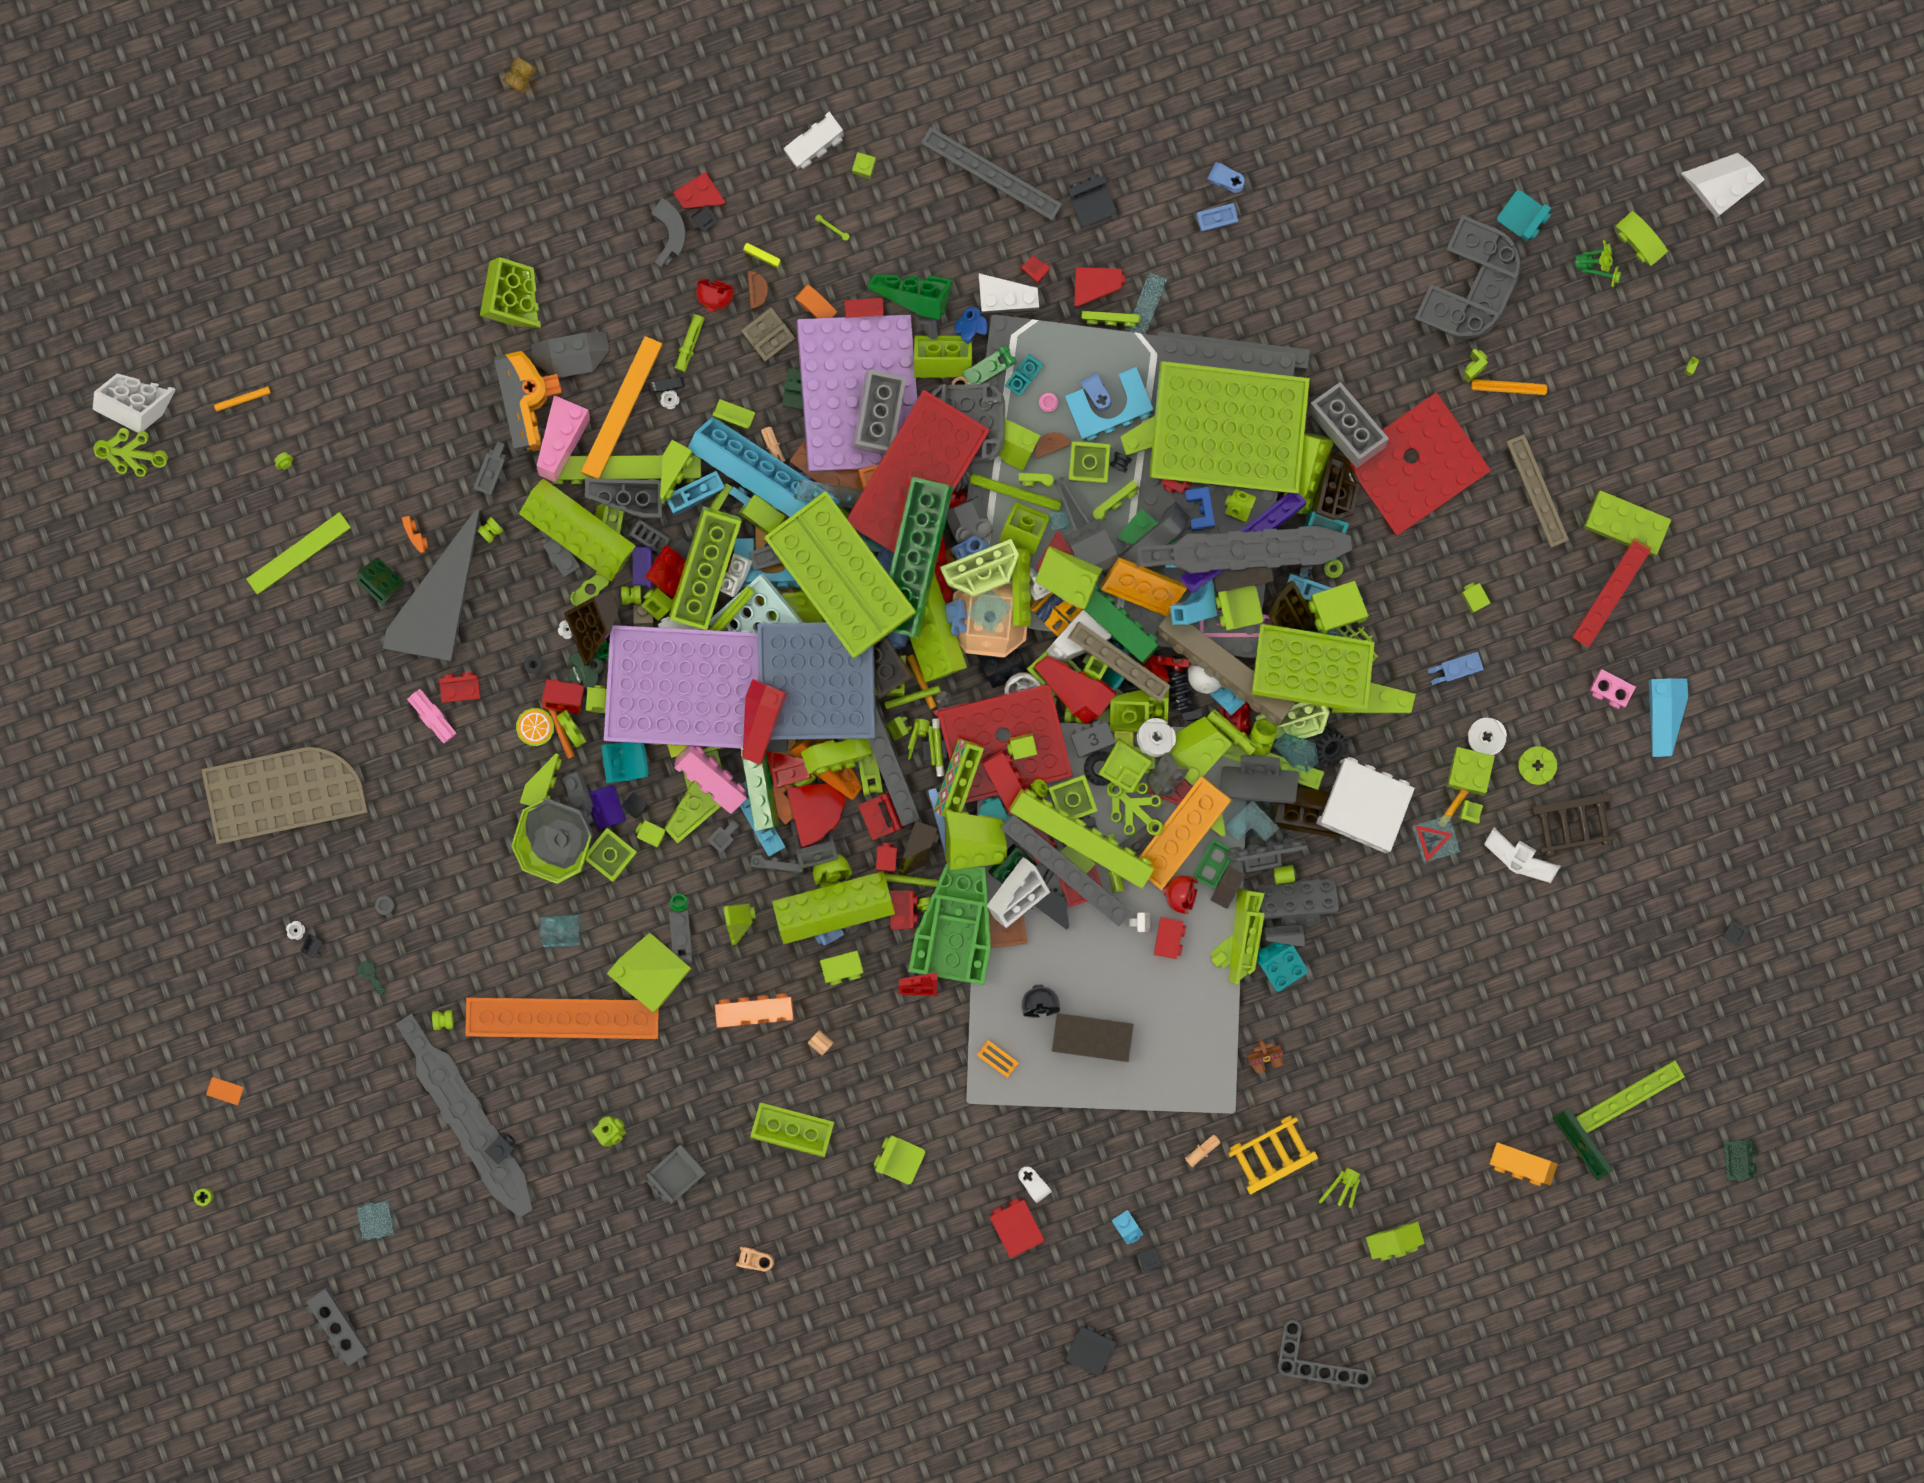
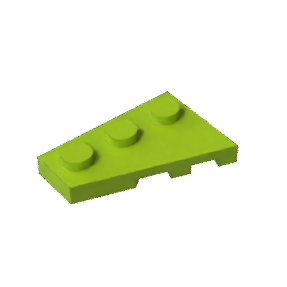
M696 780L691 783L665 826V830L677 843L721 807L712 799L711 793H704L700 789Z

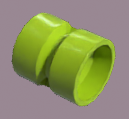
M1265 719L1257 720L1254 723L1249 740L1256 744L1258 748L1253 754L1265 756L1270 753L1278 733V728L1275 724Z

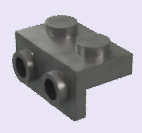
M1165 752L1147 777V781L1156 796H1171L1185 778L1189 769L1188 767L1179 766L1173 755Z

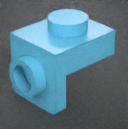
M733 487L729 492L730 495L744 504L743 507L751 499L747 496L748 492L741 487H738V489Z
M1128 1210L1111 1220L1127 1245L1138 1241L1143 1235Z

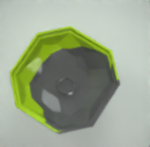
M545 798L523 809L511 847L522 871L558 884L582 871L593 832L581 810Z

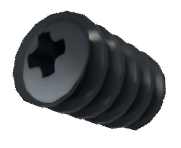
M1182 671L1167 673L1170 677L1167 684L1171 685L1169 692H1172L1169 695V699L1174 700L1169 703V706L1175 707L1170 712L1193 707L1194 704L1187 702L1192 699V696L1186 695V693L1191 691V689L1185 688L1189 681L1183 679L1188 674L1182 673Z

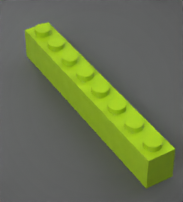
M662 455L610 456L600 479L661 480ZM693 455L694 461L689 468L686 467L683 472L684 477L682 480H686V483H692L702 478V458ZM570 456L556 483L552 481V484L562 485L563 481H571V484L578 485L583 484L582 481H585V478H591L581 473L588 456Z
M1021 789L1009 808L1011 813L1143 889L1154 871L1151 865L1152 861L1143 856L1142 858L1135 856L1136 852L1128 847L1123 849L1118 846L1119 842L1111 837L1109 839L1104 838L1101 831L1096 828H1092V830L1087 828L1084 821L1078 818L1076 820L1070 818V814L1061 808L1059 811L1052 807L1053 804L1046 799L1039 800L1036 798L1037 795L1031 790L1027 789L1024 791Z

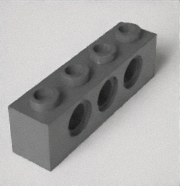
M328 1288L306 1301L308 1312L311 1316H316L319 1329L327 1333L329 1344L332 1348L336 1347L340 1353L338 1358L343 1364L346 1363L349 1366L369 1353L364 1342ZM322 1307L330 1309L329 1317H324L321 1314ZM333 1323H338L341 1326L340 1333L332 1331ZM344 1339L351 1341L352 1346L350 1349L343 1348L342 1341Z

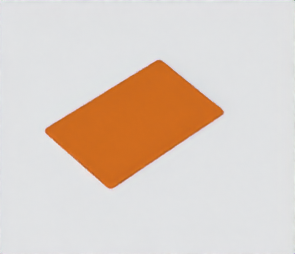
M212 1077L206 1095L238 1105L244 1087Z

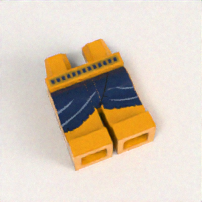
M1052 592L1036 601L1034 598L1030 601V609L1056 636H1059L1070 625L1058 613L1059 611L1072 622L1083 610L1066 602ZM1071 607H1075V611L1068 615V610ZM1058 621H1062L1061 626L1054 629L1055 624Z

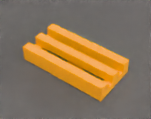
M987 1040L977 1054L978 1057L1006 1078L1010 1076L1019 1064V1062L989 1040ZM991 1046L1014 1064L1012 1066L1008 1065L988 1050L987 1047ZM985 1051L987 1054H989L991 1057H993L995 1060H997L999 1063H1001L1003 1066L1009 1069L1008 1072L1006 1073L1004 1070H1002L1000 1067H998L996 1064H994L992 1061H990L988 1058L982 1055L983 1052Z

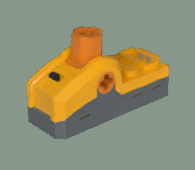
M522 351L496 356L494 361L514 449L518 455L538 451L542 446V438L534 411L541 408L549 396L562 394L558 374L541 377L533 363Z

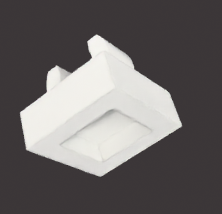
M1137 913V919H1129V926H1137L1138 932H1151L1150 913Z

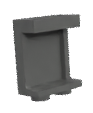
M791 823L800 868L838 860L832 830L824 835L823 840L809 847L802 848L795 823Z
M680 1144L646 1175L648 1177L646 1181L653 1189L657 1187L661 1192L659 1196L665 1203L670 1202L672 1204L707 1172L688 1150Z

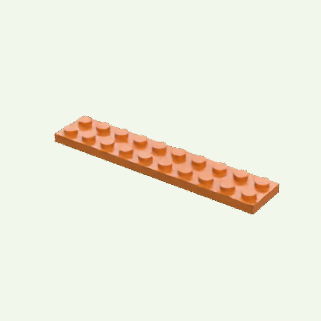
M466 998V1036L658 1039L659 1009L654 1013L639 1000Z

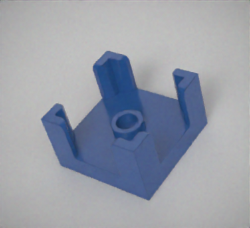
M1204 487L1185 491L1187 502L1200 500L1203 502L1199 503L1201 515L1205 514V517L1191 519L1192 531L1215 527L1209 488Z

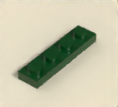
M1569 1108L1552 1117L1596 1180L1613 1171Z

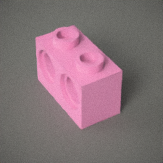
M1601 669L1589 691L1593 692V697L1599 700L1604 698L1610 701L1609 705L1620 709V707H1626L1636 687ZM1600 681L1607 683L1608 688L1606 691L1599 689L1598 684ZM1619 689L1625 693L1623 700H1618L1615 696L1616 691Z

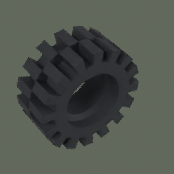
M1325 728L1324 733H1320L1318 737L1314 736L1316 741L1311 743L1314 746L1311 747L1312 754L1325 765L1329 764L1331 766L1334 765V762L1338 764V759L1342 760L1344 759L1342 755H1347L1345 749L1349 748L1347 745L1348 740L1336 729L1329 728L1328 730ZM1335 741L1333 748L1325 752L1326 746L1330 742Z
M1097 751L1086 759L1084 773L1092 784L1104 786L1111 783L1110 780L1097 775L1093 769L1096 762L1106 761L1110 754L1109 752Z

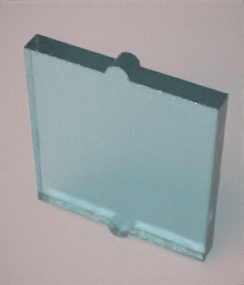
M990 590L982 593L966 614L976 621L978 626L981 625L992 633L1012 606L1001 599V595H996Z
M388 1201L375 1204L371 1202L370 1205L356 1207L363 1240L380 1239L383 1236L394 1234Z

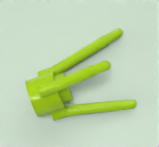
M915 719L914 729L908 745L909 753L907 759H911L917 736L926 737V734H929L932 765H935L933 727L930 726V721Z
M1346 1168L1345 1172L1341 1171L1339 1177L1324 1193L1319 1203H1322L1343 1179L1342 1183L1346 1186L1338 1206L1342 1205L1349 1187H1353L1349 1202V1208H1352L1361 1174L1349 1168Z

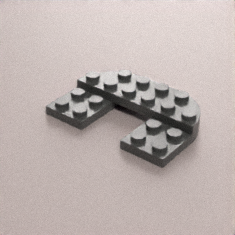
M1462 215L1446 250L1482 265L1467 299L1430 284L1415 320L1448 333L1452 337L1472 339L1488 333L1499 322L1519 279L1521 262L1515 244L1505 233Z

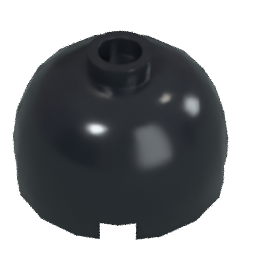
M1042 984L1032 986V989L1027 991L1022 999L1021 1008L1023 1016L1039 1018V1014L1046 1013V1016L1058 1013L1060 1011V1001L1057 994Z

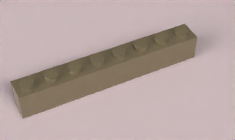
M1171 612L1158 627L1155 634L1158 635L1161 641L1169 643L1177 653L1185 655L1193 665L1203 668L1206 675L1214 677L1222 687L1230 689L1238 699L1246 701L1254 711L1266 716L1270 723L1279 726L1294 706V701L1252 695L1254 671L1193 625L1173 624Z

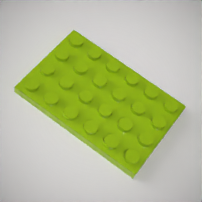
M1260 624L1252 695L1366 713L1375 642Z

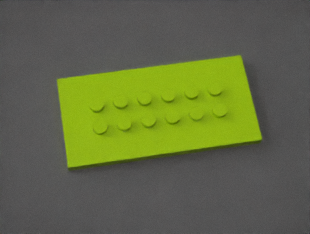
M826 491L764 537L854 659L916 613Z

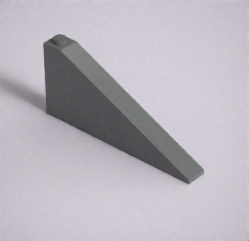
M475 510L386 629V634H382L381 645H383V649L453 662L481 511Z

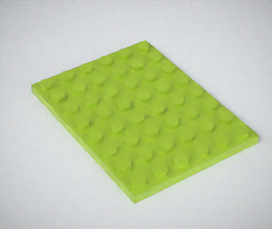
M1160 362L1149 478L1299 493L1310 378Z

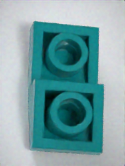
M1029 353L1011 375L1005 386L1020 397L1044 364Z

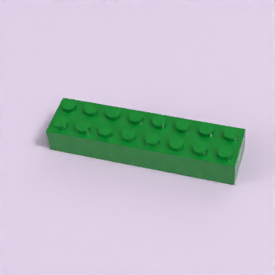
M915 477L911 479L889 576L916 613L891 632L912 637H919L954 486Z

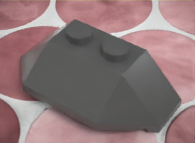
M589 332L547 339L532 344L531 350L536 366L550 375L558 374V377L562 378L594 372L608 354L609 345L606 332Z

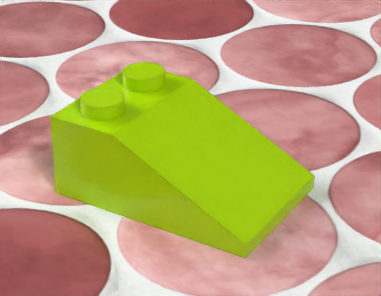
M1049 546L1035 581L1066 602L1085 609L1091 600L1102 568Z

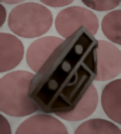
M1330 452L1317 488L1313 506L1315 514L1331 520L1353 516L1360 482L1350 466L1351 463L1348 458Z
M1290 581L1285 584L1272 599L1268 617L1273 626L1316 632L1318 630L1315 624L1316 619L1296 583Z

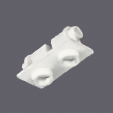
M1030 568V593L1036 601L1039 598L1045 597L1051 591L1035 581L1038 573L1033 568Z

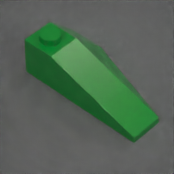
M874 275L868 284V289L921 316L940 320L947 307L953 280L937 276H928V279H916V276L910 275V278H899L898 275Z

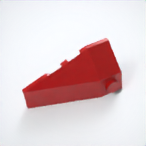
M1050 656L1035 664V668L1071 713L1084 724H1088L1098 718L1116 695V692L1103 681L1088 678L1086 673L1082 671L1078 673L1071 670L1069 665Z
M752 679L745 696L742 758L761 765L788 692Z

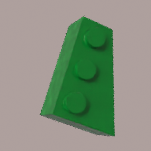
M1140 509L1116 539L1132 545L1158 522ZM1175 537L1166 545H1172L1176 541H1178V539Z

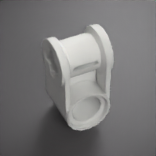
M1027 1166L1019 1170L1018 1177L1036 1204L1052 1192L1031 1167ZM1025 1171L1028 1173L1032 1172L1030 1180L1027 1178L1023 1180Z

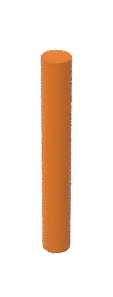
M548 710L567 759H570L575 755L565 730L556 717L558 713L554 710Z

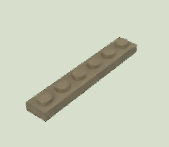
M1525 434L1507 441L1506 444L1550 548L1568 541L1565 529Z
M1077 622L1067 637L1158 702H1161L1170 688L1169 684L1081 622Z

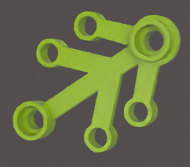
M121 428L116 436L108 441H97L93 448L98 458H107L120 474L127 472L129 464L137 476H145L147 472L146 465L139 464L134 458L151 460L152 464L158 468L164 467L168 460L166 452L162 450L154 453L133 450L140 444L147 442L149 436L145 431L138 432L136 438L122 448L114 447L120 441H126L130 435L126 428ZM115 455L121 456L125 461H119Z
M1113 782L1109 783L1107 794L1112 798L1110 818L1115 823H1120L1123 820V814L1120 812L1121 799L1125 803V834L1132 836L1136 833L1133 812L1147 825V831L1150 834L1158 836L1163 832V824L1158 820H1153L1139 807L1152 805L1158 808L1163 802L1161 797L1154 795L1148 798H1130L1126 794L1130 792ZM1141 782L1136 785L1133 792L1146 795L1149 792V786ZM1145 785V791L1141 792V786ZM1116 787H1119L1118 793H1114ZM1158 798V804L1154 805V799ZM1115 814H1119L1118 820L1114 819ZM1158 825L1159 830L1154 832V826ZM1132 826V827H1133L1132 832H1131V833H1128V832H1127L1128 827Z

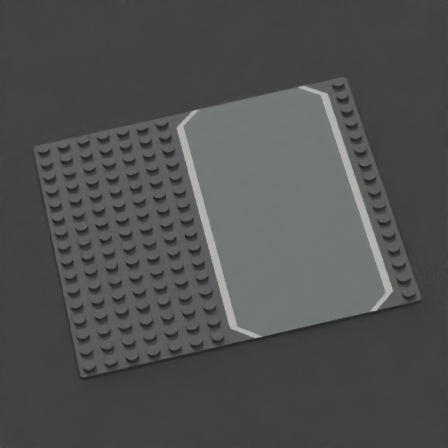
M992 315L986 358L1001 347L1008 345L1011 356L1015 357L1017 361L1008 369L985 382L993 385L1003 394L1005 400V419L1040 435L1039 439L1047 433H1061L1069 439L1071 445L1037 459L1035 445L1023 471L1005 463L999 456L989 461L972 462V474L1062 502L1060 510L1055 511L969 483L967 501L978 495L988 520L992 525L993 532L981 538L988 542L990 547L1002 543L999 542V539L1015 502L1051 516L1035 556L1029 554L1030 568H1033L1036 573H1039L1036 565L1053 539L1054 534L1059 531L1068 544L1065 535L1074 531L1055 483L1051 487H1045L1043 483H1035L1034 487L1023 486V483H1019V473L1052 475L1054 481L1057 480L1064 494L1077 529L1087 524L1066 492L1060 480L1061 477H1063L1068 489L1089 522L1096 520L1093 516V511L1134 480L1140 488L1137 490L1138 494L1130 500L1128 498L1122 502L1123 505L1116 511L1111 510L1107 513L1106 519L1102 522L1118 555L1131 545L1116 538L1140 509L1159 523L1165 510L1177 502L1189 515L1183 530L1176 536L1179 540L1186 534L1205 533L1209 535L1240 531L1277 502V491L1192 482L1189 490L1209 488L1215 523L1213 528L1192 531L1191 519L1205 517V514L1201 515L1199 503L1203 502L1202 500L1187 502L1185 491L1182 494L1177 491L1174 494L1163 489L1164 485L1161 484L1163 479L1149 478L1152 449L1128 456L1133 460L1127 466V473L1109 466L1107 484L1069 481L1072 441L1110 444L1109 464L1114 460L1115 452L1126 455L1121 436L1155 416L1160 362L1162 361L1293 376L1296 360L1295 354ZM1030 353L1041 361L1044 366L1019 397L1007 388L1005 384ZM1003 356L1000 357L1001 362L1004 363L1006 360ZM1137 367L1154 409L1151 412L1152 416L1143 420L1138 417L1133 419L1134 423L1123 427L1121 424L1116 426V430L1111 433L1105 434V432L1097 434L1098 438L1094 440H1083L1065 396L1081 389L1084 390L1080 382L1096 372L1112 400L1111 406L1106 410L1098 409L1090 396L1085 392L1092 411L1101 418L1110 419L1117 417L1123 412L1127 404V395L1119 374ZM1045 393H1052L1058 399V406L1052 412H1045L1039 406V399ZM1102 396L1099 397L1100 401L1098 402V404L1102 403L1103 405H1105V400L1108 398H1103ZM1174 480V481H1176V482H1178V483H1180V484H1183V482H1184V481ZM1235 488L1256 497L1246 522L1225 514L1227 506L1224 505L1228 494L1233 495ZM1165 565L1144 567L1179 582L1180 578L1187 573V571L1178 567H1166ZM1102 573L1100 574V577L1096 584L1099 588L1101 583L1105 579V576ZM1213 578L1215 597H1219V596H1218V593H1216V588H1215V583H1214V578ZM1265 584L1255 585L1259 597L1261 611L1263 607ZM1187 588L1177 603L1186 601L1192 592ZM1101 590L1099 592L1103 596L1107 594L1115 601L1114 606L1117 609L1122 607L1130 615L1128 617L1129 620L1132 622L1136 620L1144 628L1142 631L1146 635L1151 633L1158 640V646L1173 648L1169 643L1161 641L1158 635L1155 634L1166 616ZM1071 607L1068 610V615L1075 611V607ZM1030 609L1031 626L1027 628L1052 632ZM991 611L986 612L984 615L985 621L993 622L995 614ZM1060 611L1058 612L1069 624L1072 623ZM1217 612V616L1204 620V633H1259L1260 625H1250L1226 631V627L1217 625L1221 623L1219 617L1223 616L1221 612ZM1058 621L1055 624L1054 629L1059 628L1062 624V621ZM1200 621L1191 623L1200 631ZM1208 637L1232 656L1254 658L1256 656L1258 637Z

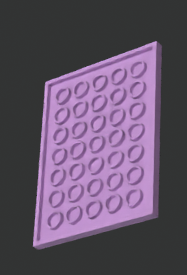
M911 315L798 319L796 322L808 472L859 470L876 464L878 466L884 455L852 448L864 375L868 370H874L906 377L897 427L898 433L917 400Z
M613 625L610 632L604 741L743 749L745 696L752 679L759 681L758 633Z

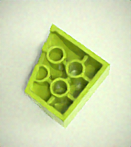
M501 257L491 260L488 267L480 316L512 326L541 328L537 315L539 310L538 303H536L534 268Z
M1204 716L1175 733L1176 742L1169 753L1173 755L1179 766L1188 767L1189 771L1185 779L1194 786L1199 778L1209 771L1234 741Z
M945 809V859L950 870L1002 864L1007 858L1005 833L999 827L1003 823L1002 819L985 815H969L967 812L961 811V813Z

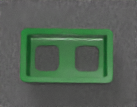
M1216 840L1211 841L1193 874V877L1197 878L1198 881L1211 888H1216L1231 861L1230 858L1224 857L1223 861L1219 863L1211 858L1214 849L1222 852L1230 851L1229 847ZM1205 866H1210L1216 870L1213 879L1210 880L1202 876Z

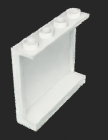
M1348 757L1347 759L1340 760L1339 763L1342 765L1323 815L1318 817L1316 824L1383 853L1391 852L1415 788L1409 786L1410 783L1405 780L1399 779L1397 781L1393 779V776L1389 773L1382 772L1381 774L1376 772V768L1370 765L1362 766L1354 758Z

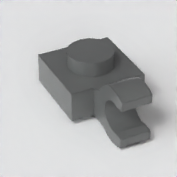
M734 820L725 830L720 826L707 841L722 853L735 840L731 834L740 825Z

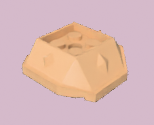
M1012 581L975 597L960 590L953 594V601L961 599L964 600L967 618L963 620V623L967 627V632L962 633L959 631V636L956 637L959 645L966 653L1006 657L1026 641L1027 627L1013 626ZM988 611L995 614V620L991 623L986 622L984 619V615Z

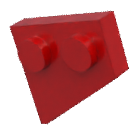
M1151 656L1149 660L1163 667L1164 665L1172 666V670L1183 671V668H1188L1189 665L1188 659Z
M770 751L766 752L774 788L812 778V775L808 774L803 758Z

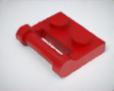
M889 793L858 805L872 840L905 828L900 823ZM883 801L893 823V826L889 828L878 804Z

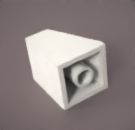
M1082 610L1046 651L1049 653L1048 656L1061 662H1066L1087 653V651L1067 638L1077 622H1081L1106 641L1112 635L1087 612Z

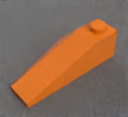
M798 739L789 753L794 757L803 758L801 752L809 747L832 740L835 741L836 739ZM843 767L836 772L828 770V772L821 775L813 773L851 800L856 797L862 788L852 768L846 770Z

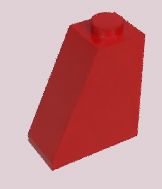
M1076 267L1074 308L1082 307L1120 291L1121 285H1125V274H1122V269Z

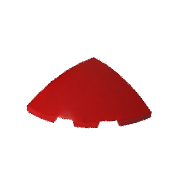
M829 784L806 785L787 789L788 800L802 848L818 843L824 839L826 833L831 829H835L841 820L843 807L845 808L846 798L844 794Z

